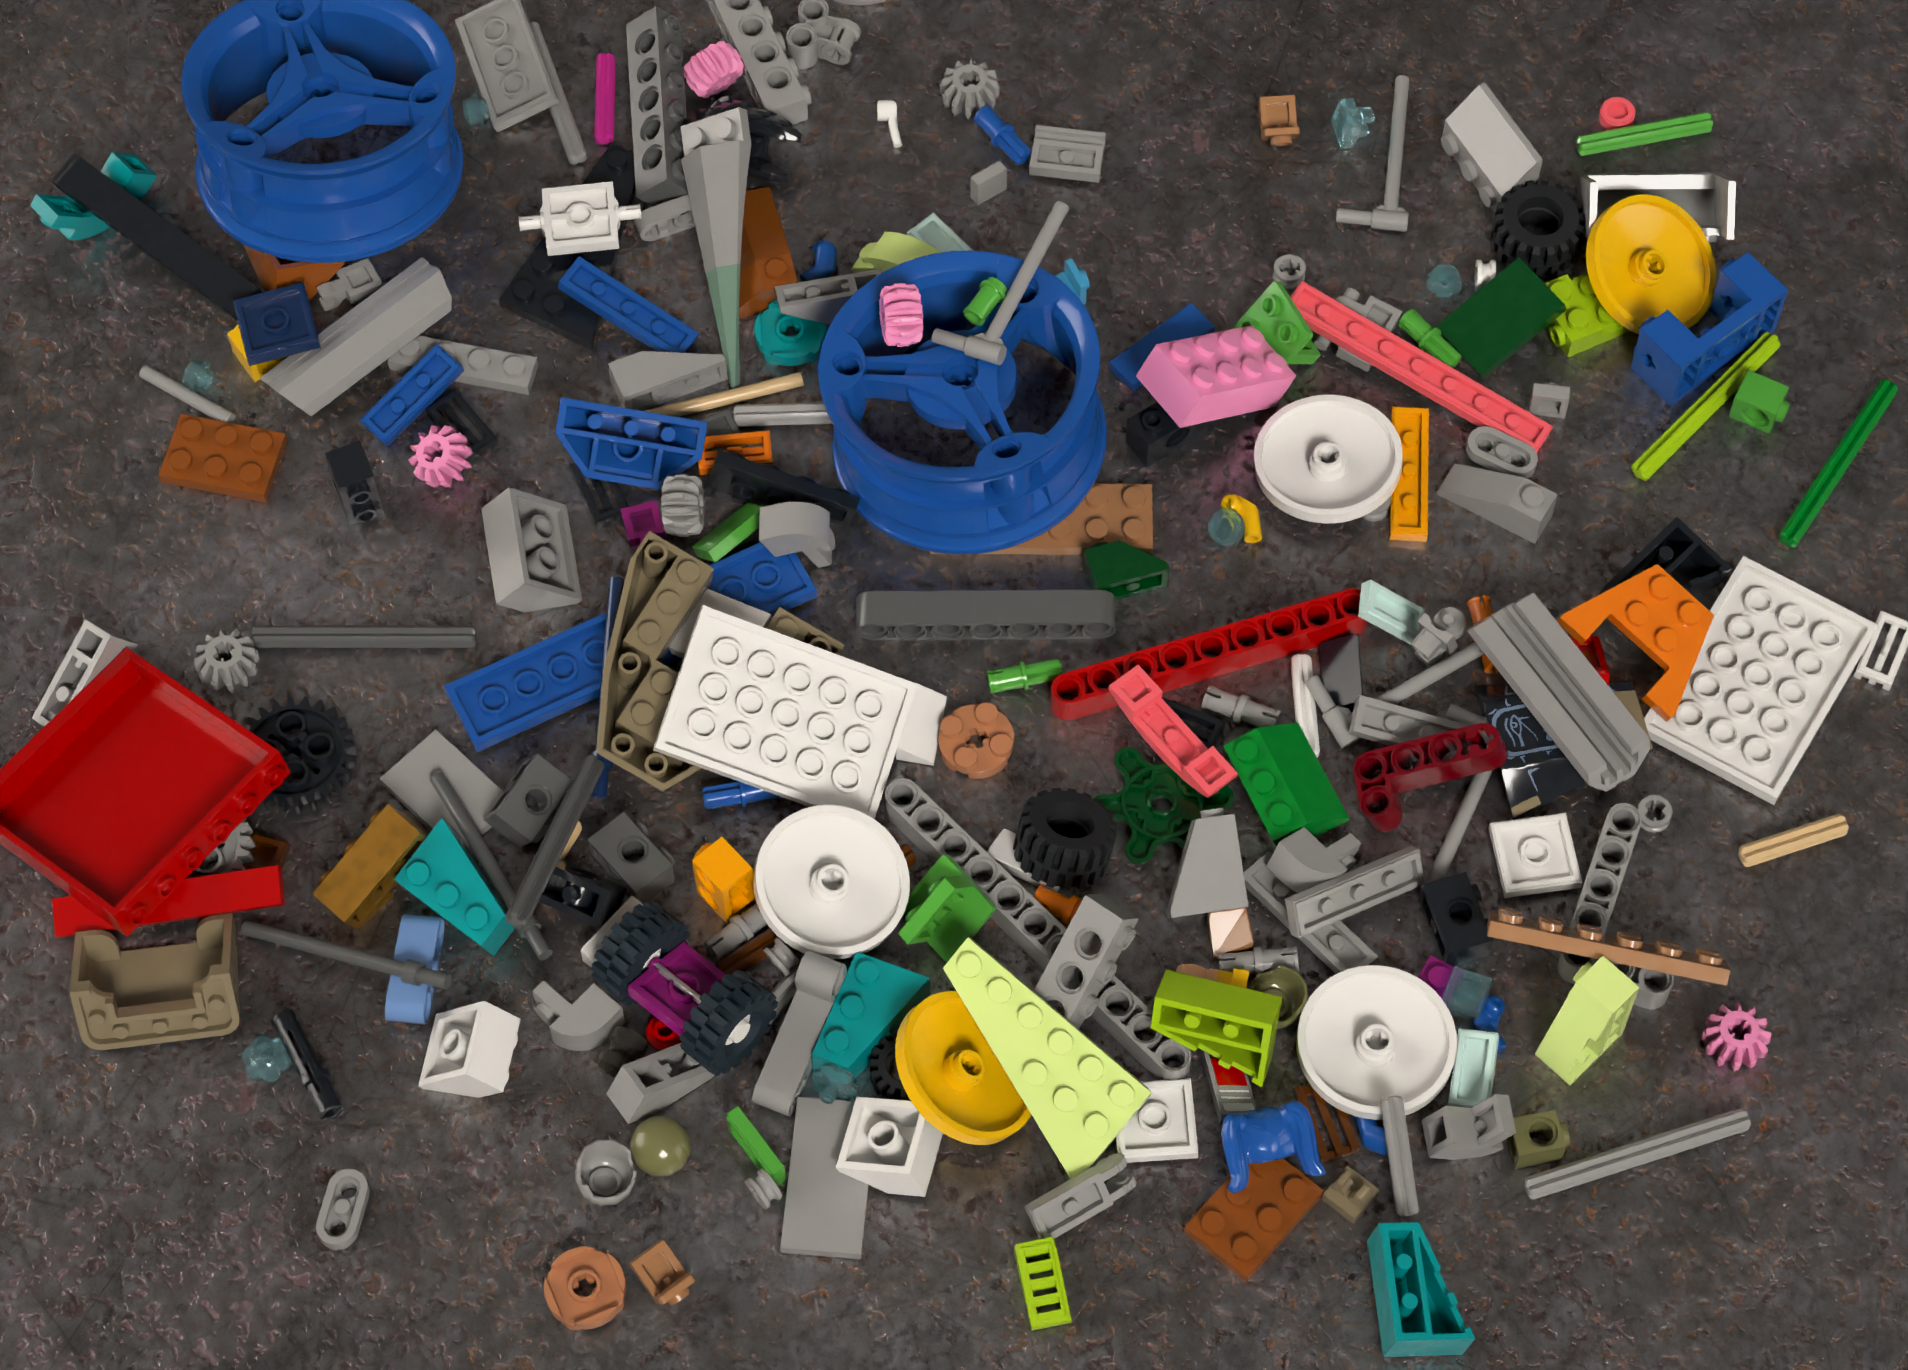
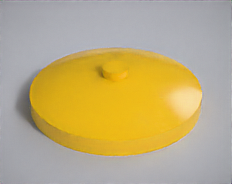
M1633 195L1608 207L1595 221L1586 247L1587 272L1598 300L1614 320L1628 330L1640 334L1638 330L1644 321L1651 316L1657 318L1666 310H1669L1687 328L1692 327L1704 316L1712 302L1713 290L1716 286L1715 260L1704 232L1684 209L1659 196Z
M944 991L933 994L907 1013L900 1024L896 1037L895 1058L897 1070L909 1099L932 1126L943 1134L963 1143L990 1145L1003 1141L1025 1125L1031 1116L1030 1111L957 991Z

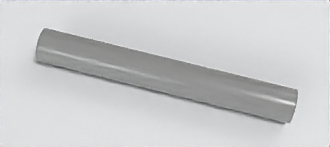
M144 365L141 368L139 377L217 421L234 422L235 414L148 365Z

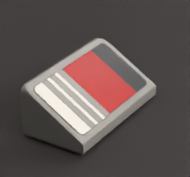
M1200 1049V1056L1219 1125H1223V1120L1227 1114H1243L1249 1110H1257L1248 1075L1233 1066L1229 1070L1218 1064V1058Z

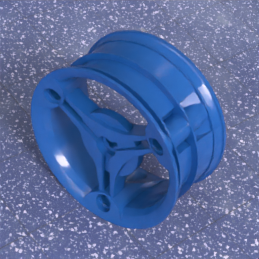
M243 0L217 16L203 29L191 45L185 58L181 77L182 96L187 113L195 125L196 142L199 149L195 168L197 188L203 205L212 219L226 233L252 249L282 259L310 263H334L371 257L401 246L427 230L442 216L455 198L461 184L464 164L462 143L453 124L454 115L451 101L456 83L455 59L451 45L442 29L426 12L407 0ZM266 92L268 106L248 125L243 126L225 121L241 106ZM360 125H393L411 128L408 133L392 144L368 155L350 160L322 164H303L271 159L300 140L335 137L348 133Z
M969 250L935 253L901 263L870 280L852 295L834 317L822 343L818 367L822 400L834 427L832 440L834 467L842 489L848 491L852 496L860 498L857 512L872 526L887 536L906 545L937 553L979 554L994 552L1027 542L1050 530L1071 514L1093 487L1100 473L1107 445L1105 413L1096 388L1100 373L1098 335L1087 309L1077 295L1061 280L1038 266L1001 336L1007 352L1004 362L1000 366L966 356L963 351L933 343L932 334L936 328L965 337L974 336L979 333L986 334L1002 303H997L982 326L971 323L964 316L963 310L980 291L979 285L982 280H988L989 277L1000 280L1007 288L1005 293L1007 295L1025 261L1009 255ZM895 283L915 284L921 294L924 317L923 337L920 342L904 347L888 346L882 336L880 325V292L885 286H891ZM1020 341L1036 346L1056 357L1076 376L1074 391L1065 412L1054 427L1045 435L1033 432L1013 433L1004 415V411L1015 397L1018 386L1016 364L1012 353ZM921 345V346H920L914 353H912V354L900 355V354H902V353H904V352H906V351H908V350H910V349H912V348H914V347H916V346ZM881 398L910 402L916 413L927 422L942 428L964 430L981 450L977 455L975 464L966 467L930 466L903 459L881 448L860 427L867 399ZM991 422L999 436L994 441H992L983 426Z

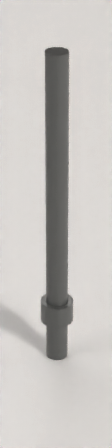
M443 772L435 773L430 778L431 784L509 909L516 895L515 889ZM533 913L528 924L516 930L521 938L527 939L538 959L544 960L550 957L553 951L540 932L541 924Z
M245 920L241 927L243 935L401 977L402 982L415 986H420L423 983L447 990L452 982L451 974L426 968L425 963L411 959L403 962L251 920Z

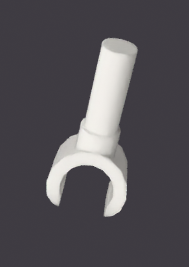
M878 100L877 121H888L894 148L901 147L902 142L897 127V105L892 100Z

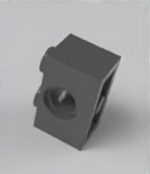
M537 753L524 761L488 812L484 821L519 848L530 842L536 844L548 830L549 825L546 823V820L553 811L557 813L573 780ZM527 794L536 799L538 804L536 812L527 807L525 802Z
M622 812L587 839L590 855L616 884L627 888L625 894L629 898L634 896L644 905L645 902L650 901L675 881L673 871L675 861L663 846L657 848L649 840L651 836L648 830L638 819L632 821ZM632 854H640L643 856L640 860L636 862H630L626 860V858Z

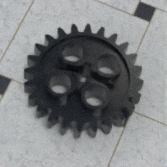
M304 696L300 705H295L293 698L288 697L285 707H281L274 700L272 703L273 711L268 712L262 707L258 708L261 716L259 720L247 717L249 731L277 749L291 771L283 783L264 799L263 803L267 811H270L276 804H278L282 815H285L289 806H294L297 815H300L304 804H308L313 811H316V800L321 798L325 803L330 804L331 800L328 794L330 791L338 794L343 793L339 781L351 782L352 778L347 769L357 767L353 755L358 754L356 744L353 742L355 738L352 729H347L348 724L345 717L338 718L335 707L325 712L322 700H319L313 707H310L308 697ZM300 728V731L296 734H286L290 729ZM275 737L281 742V744L269 738ZM320 749H329L324 755H314ZM308 767H311L313 770L318 771L320 773L315 774L312 771H310ZM303 776V779L299 782L289 783L291 778Z

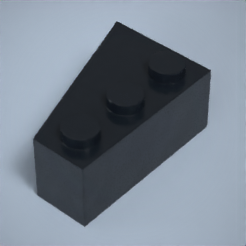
M1676 517L1602 588L1599 594L1658 564L1691 595L1696 596L1720 585L1732 567Z

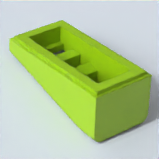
M1054 1237L1016 1244L1014 1246V1256L1031 1331L1072 1323ZM1047 1256H1048V1259H1046V1260H1041V1261H1036V1262H1031V1263H1027V1262H1026V1261H1028V1260H1033V1259H1038V1258H1042V1257H1047ZM1051 1271L1052 1276L1030 1280L1029 1277L1031 1274ZM1055 1287L1056 1293L1033 1296V1291ZM1059 1303L1060 1309L1037 1314L1036 1307Z

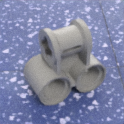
M802 0L798 5L799 23L791 26L786 34L788 58L792 57L798 69H807L814 66L818 58L838 65L849 63L852 56L850 51L852 45L861 35L860 27L849 19L829 16V6L825 0Z

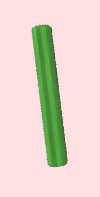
M1701 112L1579 135L1576 137V149L1580 156L1708 133L1712 131L1713 120L1709 112Z

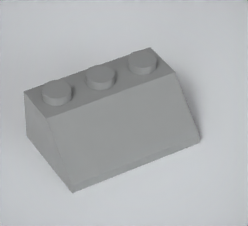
M1484 82L1478 85L1445 120L1441 144L1445 152L1449 156L1452 155L1458 162L1464 178L1467 181H1472L1478 189L1484 205L1491 207L1496 212L1498 202H1501V198L1506 192L1511 193L1512 187L1518 184L1521 187H1525L1527 181H1534L1535 184H1538L1543 159L1487 84Z
M509 487L481 508L497 605L522 612H531L578 604L582 601L567 505Z

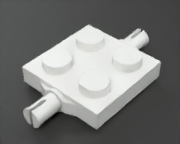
M613 181L542 188L543 204L540 209V215L518 216L520 231L542 229V233L546 238L548 256L619 249L618 230L621 224L620 221L642 219L640 204L619 206L614 196Z

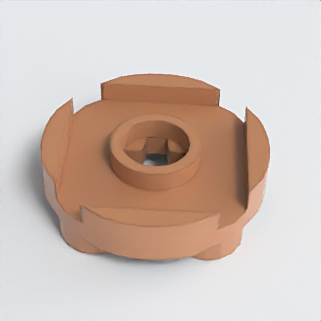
M987 702L966 705L954 710L944 717L940 724L938 748L941 759L950 770L955 773L957 770L968 774V778L983 779L999 773L1007 765L1014 749V731L1010 721L1004 714L998 711L995 705ZM972 735H979L985 738L981 748H976L975 744L968 745L966 741L970 740Z
M582 1246L562 1253L552 1263V1269L549 1271L547 1279L545 1278L544 1295L553 1316L564 1323L568 1329L587 1330L600 1327L611 1321L624 1308L627 1290L626 1280L622 1267L612 1255L595 1251L593 1247ZM586 1279L588 1284L596 1283L597 1285L592 1290V1294L587 1297L574 1293V1291L579 1289L578 1282Z

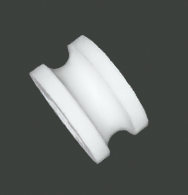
M1476 260L1475 292L1479 291L1496 276L1495 260H1490L1488 264L1482 263V260Z

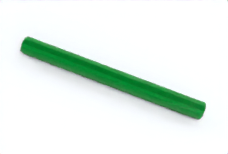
M1888 379L1880 380L1781 530L1778 537L1781 544H1785L1789 548H1794L1798 545L1895 397L1898 386L1895 383L1890 382Z

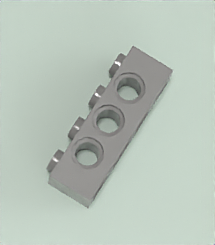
M1103 894L1085 895L1037 983L1034 992L1054 1009H1056L1058 1002H1061L1065 1010L1064 1017L1080 1029L1084 1019L1089 1018L1095 1011L1099 1003V999L1096 997L1102 986L1107 984L1117 970L1115 962L1121 951L1127 949L1132 943L1136 934L1134 927L1139 918ZM1095 934L1099 935L1102 943L1099 952L1093 947L1092 941ZM1077 967L1083 974L1081 986L1074 979Z

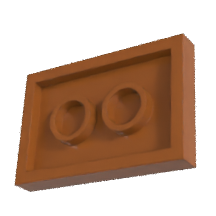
M180 414L158 475L161 483L267 503L288 442L286 433Z
M1285 1159L1272 1160L1265 1163H1249L1247 1187L1235 1194L1227 1189L1231 1180L1229 1176L1184 1227V1233L1246 1283L1323 1196L1324 1190Z

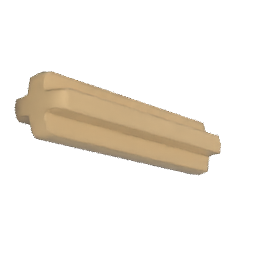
M1835 814L1743 844L1739 847L1738 857L1744 867H1750L1845 836L1849 826L1843 814Z

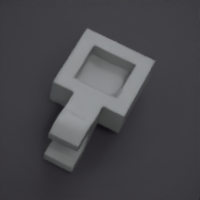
M369 258L339 269L336 272L337 280L323 283L316 287L320 295L318 300L323 310L330 311L338 307L345 298L349 300L351 305L365 300L380 289L383 283Z

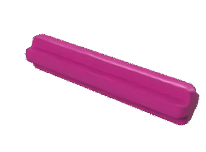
M610 52L607 54L599 53L596 57L595 142L599 145H610L614 141L616 61L614 54Z

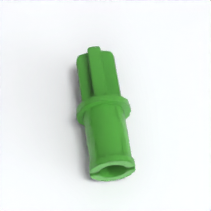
M1410 309L1400 318L1398 326L1415 340L1419 349L1424 352L1427 351L1433 357L1452 368L1460 362L1461 354L1441 336L1442 331L1439 328H1433L1415 309Z
M1058 659L1024 665V661H1020V665L987 670L991 694L1024 688L1027 691L1029 690V685L1052 682L1057 676L1063 674L1062 664Z

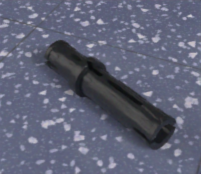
M288 1009L279 1012L272 1018L271 1024L276 1029L300 1077L299 1086L302 1092L308 1093L321 1120H329L336 1117L342 1112L343 1106L338 1101L330 1084L331 1075L326 1068L321 1067L310 1042L296 1019L294 1011ZM293 1038H295L297 1044L299 1045V1047H300V1049H301V1051H302V1053H303V1055H304L303 1058L301 1057V1055H300V1053H299V1051H298V1049H297V1047H296V1045H295V1043H294V1041H293ZM311 1071H312V1073H313V1075H314V1077H315V1079H316V1081H317L319 1087L321 1088V1091H320V1092H319V1090H318L316 1084L314 1083V1081H313V1079H312V1077H311V1075H310V1072H311Z

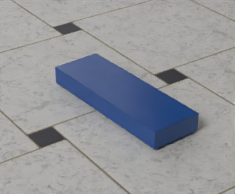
M1190 303L1110 361L1109 369L1134 392L1143 385L1136 375L1156 344L1214 333L1215 326Z
M436 344L360 419L361 424L388 447L425 408L429 407L464 372L463 367Z

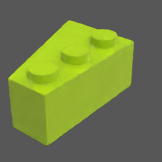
M1166 969L1155 995L1151 1029L1194 1052L1199 1048L1219 1059V1065L1228 1070L1231 1066L1252 1076L1251 1082L1262 1087L1272 1061L1282 997Z

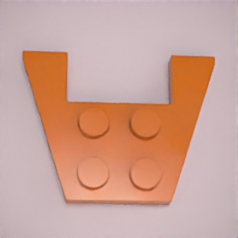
M1656 564L1567 611L1559 617L1557 622L1581 645L1606 618L1664 669V674L1641 699L1668 722L1677 711L1714 614L1662 567Z

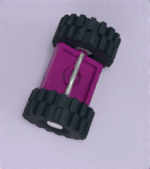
M647 901L643 906L638 904L634 907L633 913L627 911L622 916V921L619 924L615 922L610 928L612 933L609 937L604 936L601 941L602 949L596 950L594 955L597 961L592 963L591 967L594 971L592 973L593 979L626 1005L639 1003L678 1034L682 1041L680 1044L681 1049L710 1073L719 1076L721 1073L727 1074L730 1072L731 1066L736 1069L741 1065V1060L744 1057L748 1059L752 1055L751 1050L755 1045L759 1046L763 1041L762 1035L768 1033L772 1026L769 1022L775 1019L777 1013L774 1011L778 1007V1001L775 1000L777 997L744 971H734L730 975L718 969L685 941L689 938V932L686 931L688 928L655 902Z

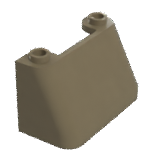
M233 914L212 915L201 920L196 931L197 942L120 951L116 937L110 932L104 930L75 932L69 994L83 1043L95 1050H110L223 1036L235 1031L240 1019L236 927Z

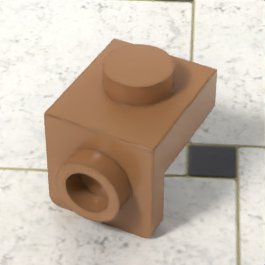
M1295 95L1259 97L1261 141H1270L1271 146L1292 144V139H1297L1300 135V129L1297 127Z
M664 1239L658 1240L628 1262L642 1285L657 1304L663 1305L668 1302L672 1306L678 1303L691 1292L688 1286L696 1281L691 1273H687Z

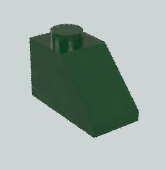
M1120 540L1111 543L1099 542L1084 550L1083 569L1091 590L1109 591L1114 594L1115 600L1168 586V563Z

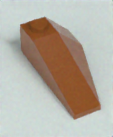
M770 186L749 190L745 194L740 263L739 319L759 315V313L762 314L767 310L768 304L777 300L775 286L798 283Z
M244 245L265 292L304 282L308 300L318 292L316 287L328 282L345 263V261L334 263L292 261L262 253Z

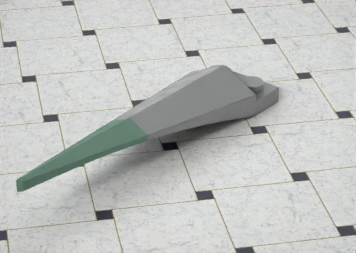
M740 107L680 126L684 157L681 159L723 355L726 359L730 387L732 389L740 387V263L744 204L751 152L747 110Z

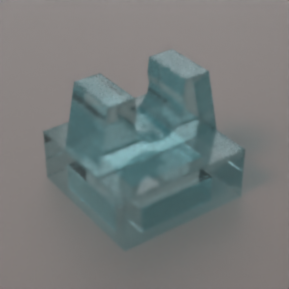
M1353 98L1339 100L1331 123L1341 149L1354 148L1359 137L1368 136L1370 131L1367 123H1374L1375 121L1372 107H1356Z
M1454 966L1442 1000L1447 1008L1453 1010L1456 1015L1468 1019L1471 1016L1479 1019L1492 987V978Z

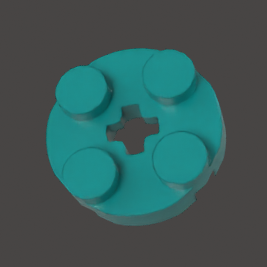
M777 300L768 304V309L762 315L759 313L754 324L755 342L767 363L771 365L797 366L807 362H815L819 359L822 343L827 333L825 323L780 313ZM789 326H793L794 330L799 332L793 337H787L782 334L787 331Z

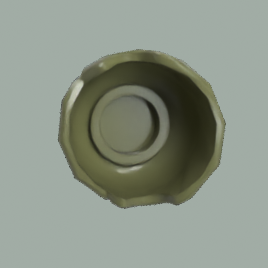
M1279 965L1274 970L1259 973L1248 988L1282 997L1277 1029L1288 1027L1297 1022L1308 1001L1306 982L1299 972L1286 966Z
M665 1115L649 1117L637 1126L631 1137L630 1151L635 1164L640 1170L653 1177L670 1176L682 1169L690 1156L691 1144L688 1132L676 1119Z

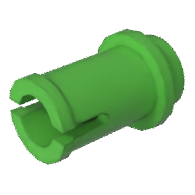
M994 277L982 280L979 285L980 291L963 310L964 316L975 325L982 326L997 303H1002L1006 296V286Z

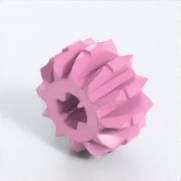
M719 41L716 44H710L705 49H700V52L691 56V61L684 66V77L690 89L694 90L697 96L709 98L712 95H718L721 91L727 90L731 84L736 83L737 78L743 73L744 64L741 61V56L735 48L733 49L730 43Z
M895 283L894 285L882 288L879 300V314L882 336L888 346L904 347L920 342L923 337L924 317L921 294L916 285Z
M431 425L429 435L424 432L418 433L421 441L419 445H410L412 451L416 454L408 460L415 467L413 472L415 476L422 481L425 480L426 484L433 488H437L439 485L451 488L453 478L458 481H464L461 471L463 468H472L465 459L474 454L472 449L466 445L468 442L466 436L460 432L457 433L454 428L446 425L442 429Z
M1739 1001L1734 1003L1732 1010H1729L1722 1004L1718 1007L1716 1015L1711 1014L1707 1017L1705 1022L1707 1029L1703 1030L1702 1041L1709 1043L1705 1050L1706 1055H1719L1717 1060L1718 1067L1724 1065L1725 1061L1731 1062L1734 1072L1739 1070L1741 1063L1751 1069L1755 1066L1757 1058L1762 1059L1766 1056L1768 1052L1766 1045L1771 1041V1033L1764 1030L1768 1024L1767 1018H1754L1756 1013L1755 1006L1748 1009V1012H1744ZM1735 1034L1739 1035L1738 1040L1734 1038Z

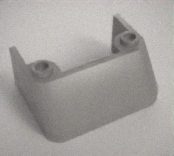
M1719 172L1577 173V199L1583 207L1582 213L1585 214L1586 221L1583 236L1588 239L1591 228L1597 218L1608 207L1627 197L1641 194L1659 196L1680 206L1697 222L1708 242L1717 241V235L1726 239H1734L1736 181Z

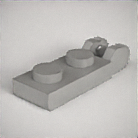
M1116 1153L1098 1161L1096 1167L1093 1166L1025 1205L1024 1207L1038 1238L1054 1237L1055 1239L1114 1204L1113 1201L1134 1189L1137 1183L1133 1174L1130 1173L1112 1178L1107 1181L1106 1185L1104 1181L1127 1167L1126 1164L1128 1163L1124 1154Z

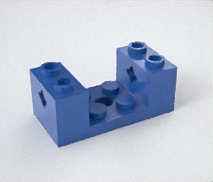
M1749 252L1737 260L1734 258L1728 260L1719 270L1718 274L1720 277L1717 286L1713 290L1714 297L1710 307V311L1721 321L1718 325L1706 327L1696 337L1669 310H1666L1657 318L1655 316L1649 317L1638 330L1640 334L1637 344L1633 349L1634 356L1630 368L1670 407L1743 354L1763 333H1772L1776 330L1788 289Z

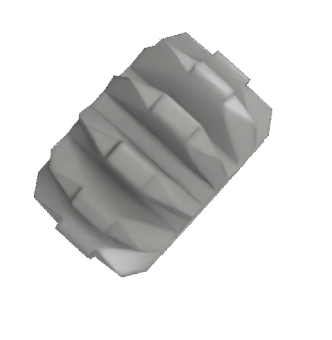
M972 58L966 65L957 60L954 66L955 69L946 68L944 79L940 83V93H942V102L945 108H952L954 116L963 112L969 120L972 113H977L984 106L989 105L994 108L996 99H998L1000 94V86L997 82L995 70H988L986 62L977 66Z
M687 474L667 476L661 487V511L665 531L667 534L679 537H690L691 535L700 534L705 524V499L702 481L697 476Z
M220 628L218 637L214 638L206 634L205 641L207 645H196L198 657L194 659V666L196 671L200 673L199 677L203 684H211L213 690L217 693L224 686H227L228 691L233 694L236 684L240 683L248 687L249 681L247 677L257 676L258 669L256 664L259 663L260 657L258 651L254 648L253 640L249 636L242 637L241 632L237 629L230 635H227L226 631Z

